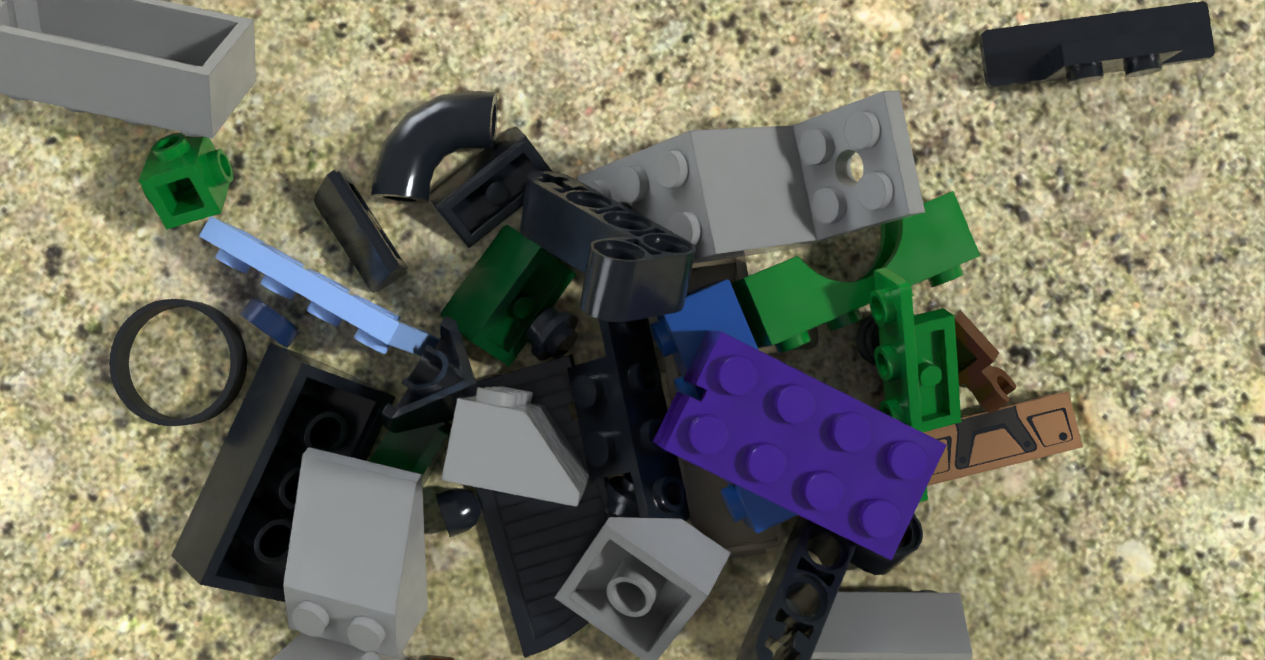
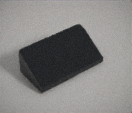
M513 127L495 141L493 149H484L429 193V199L465 245L470 248L523 206L529 173L553 171L526 135L518 127Z
M333 170L328 173L314 196L315 206L368 288L374 293L379 292L408 273V267L352 180L340 171Z

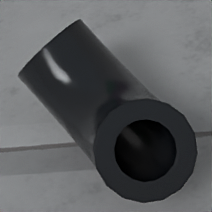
M471 91L443 94L408 112L383 142L373 176L371 196L396 202L428 203L430 183L434 170L444 157L459 149H493L498 117L497 93Z

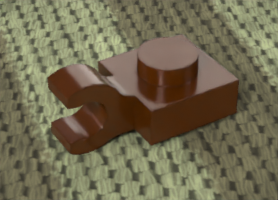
M959 310L953 314L955 317L959 387L965 384L979 404L992 414L1010 401L1007 395L1014 391L1017 386L1005 371L991 366L1000 352L969 318Z

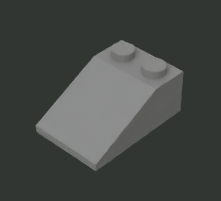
M307 448L302 455L283 584L289 629L300 631L308 636H318L351 645L362 651L376 652L399 658L428 609L422 474L315 448Z

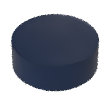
M257 297L255 299L252 298L240 313L242 317L286 348L291 345L300 333L297 326Z

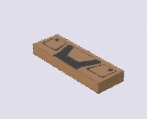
M1060 391L1007 404L992 414L983 410L961 416V423L923 432L947 445L927 486L1082 448L1083 445L1069 391Z

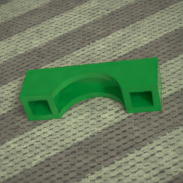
M954 191L923 203L925 213L881 224V240L875 260L869 269L853 282H839L825 278L812 270L799 256H796L731 283L757 347L763 348L774 345L777 353L780 354L811 341L807 330L827 323L829 330L834 331L861 320L863 317L859 308L870 304V293L875 290L873 272L876 269L887 267L909 281L911 286L928 279L931 288L964 275L961 264L979 257L980 253Z

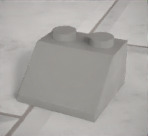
M609 517L555 596V599L642 660H658L708 597L731 553L683 519Z

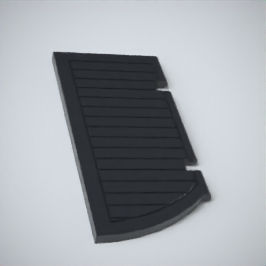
M573 354L476 382V393L478 387L492 388V386H504L533 392L531 403L546 407L588 470L578 420L573 421L568 405L574 403L567 368L575 366ZM589 476L587 486L577 507L475 487L524 658L561 643L589 623L555 599V596L608 518L619 517L606 505L609 497L606 491L609 482L608 477L590 481Z

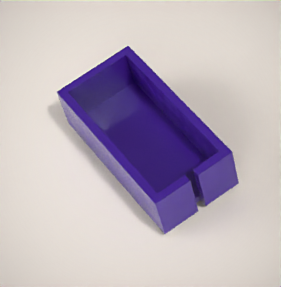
M707 330L683 378V381L705 390L699 401L677 392L653 442L662 449L892 560L947 445L722 331Z

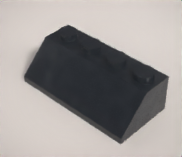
M270 343L171 556L200 585L285 602L283 584L303 453L310 447L367 461L383 426L381 412L387 403L393 404L396 396L319 360Z

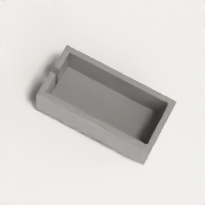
M163 0L0 1V94L7 95L15 100H33L61 106L72 112H89L122 119L124 122L133 125L146 124L179 131L183 135L190 137L203 136L213 139L256 82L253 19Z

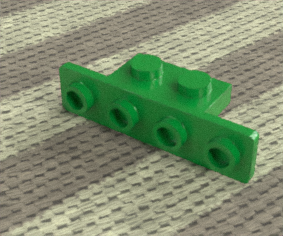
M887 267L874 270L875 290L870 293L869 303L872 316L878 324L880 346L876 347L874 358L877 371L883 380L885 398L884 401L880 402L879 411L921 432L961 423L954 315L944 308L914 315L910 282ZM927 487L919 503L928 501Z

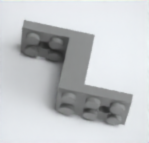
M899 90L879 92L795 125L690 130L577 176L580 182L630 209L633 208L635 212L690 241L696 248L693 263L791 250L925 213ZM855 153L859 154L863 162V175L858 182L853 178L850 168L851 160Z

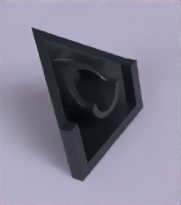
M445 316L440 324V341L436 347L433 348L427 344L413 372L401 382L408 389L397 406L394 407L387 403L381 412L384 428L395 434L453 420L457 398L476 396V380L457 322L448 316Z

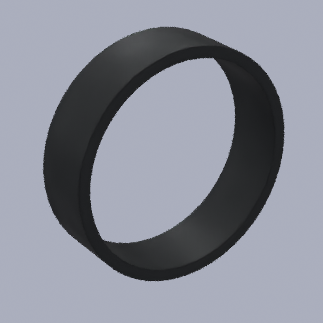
M164 299L141 307L122 324L111 347L109 360L110 375L119 398L129 410L140 418L163 426L192 425L216 417L235 400L246 377L247 353L239 330L218 309L196 301ZM177 307L196 309L212 319L226 338L231 360L227 383L217 400L203 412L185 419L163 415L146 404L133 385L129 369L131 347L140 329L157 314Z

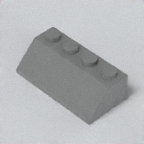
M492 386V388L478 387L476 396L457 398L442 481L577 507L587 486L589 471L546 407L531 403L533 392L504 386Z

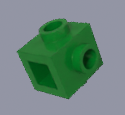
M173 133L153 144L138 181L147 200L152 204L167 230L221 214L229 185L233 181V170L226 153L222 149H215L210 138L203 136L190 137L182 133Z

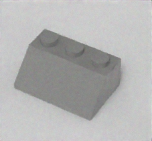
M872 589L857 592H838L811 660H971L973 653L960 593H938L933 590L879 592ZM786 599L789 608L796 615L802 616L799 607L793 601Z

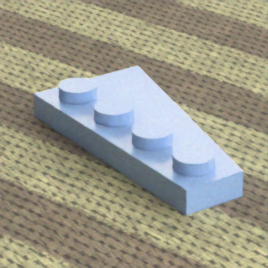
M212 216L209 217L199 237L219 248L215 256L219 261L245 274L248 273L250 267L257 269L265 274L260 282L261 285L290 300L293 299L297 292L311 300L306 309L309 313L337 327L342 319L358 327L354 335L356 340L380 353L386 354L389 347L393 346L422 356L427 344L435 348L440 341V338L425 330L422 331L400 322V316L382 306L376 305L356 294L352 296L349 294L351 289L310 268H303L304 264L224 221Z

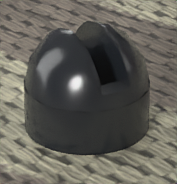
M458 487L435 494L450 538L465 533L475 526L481 514L480 502L475 494Z

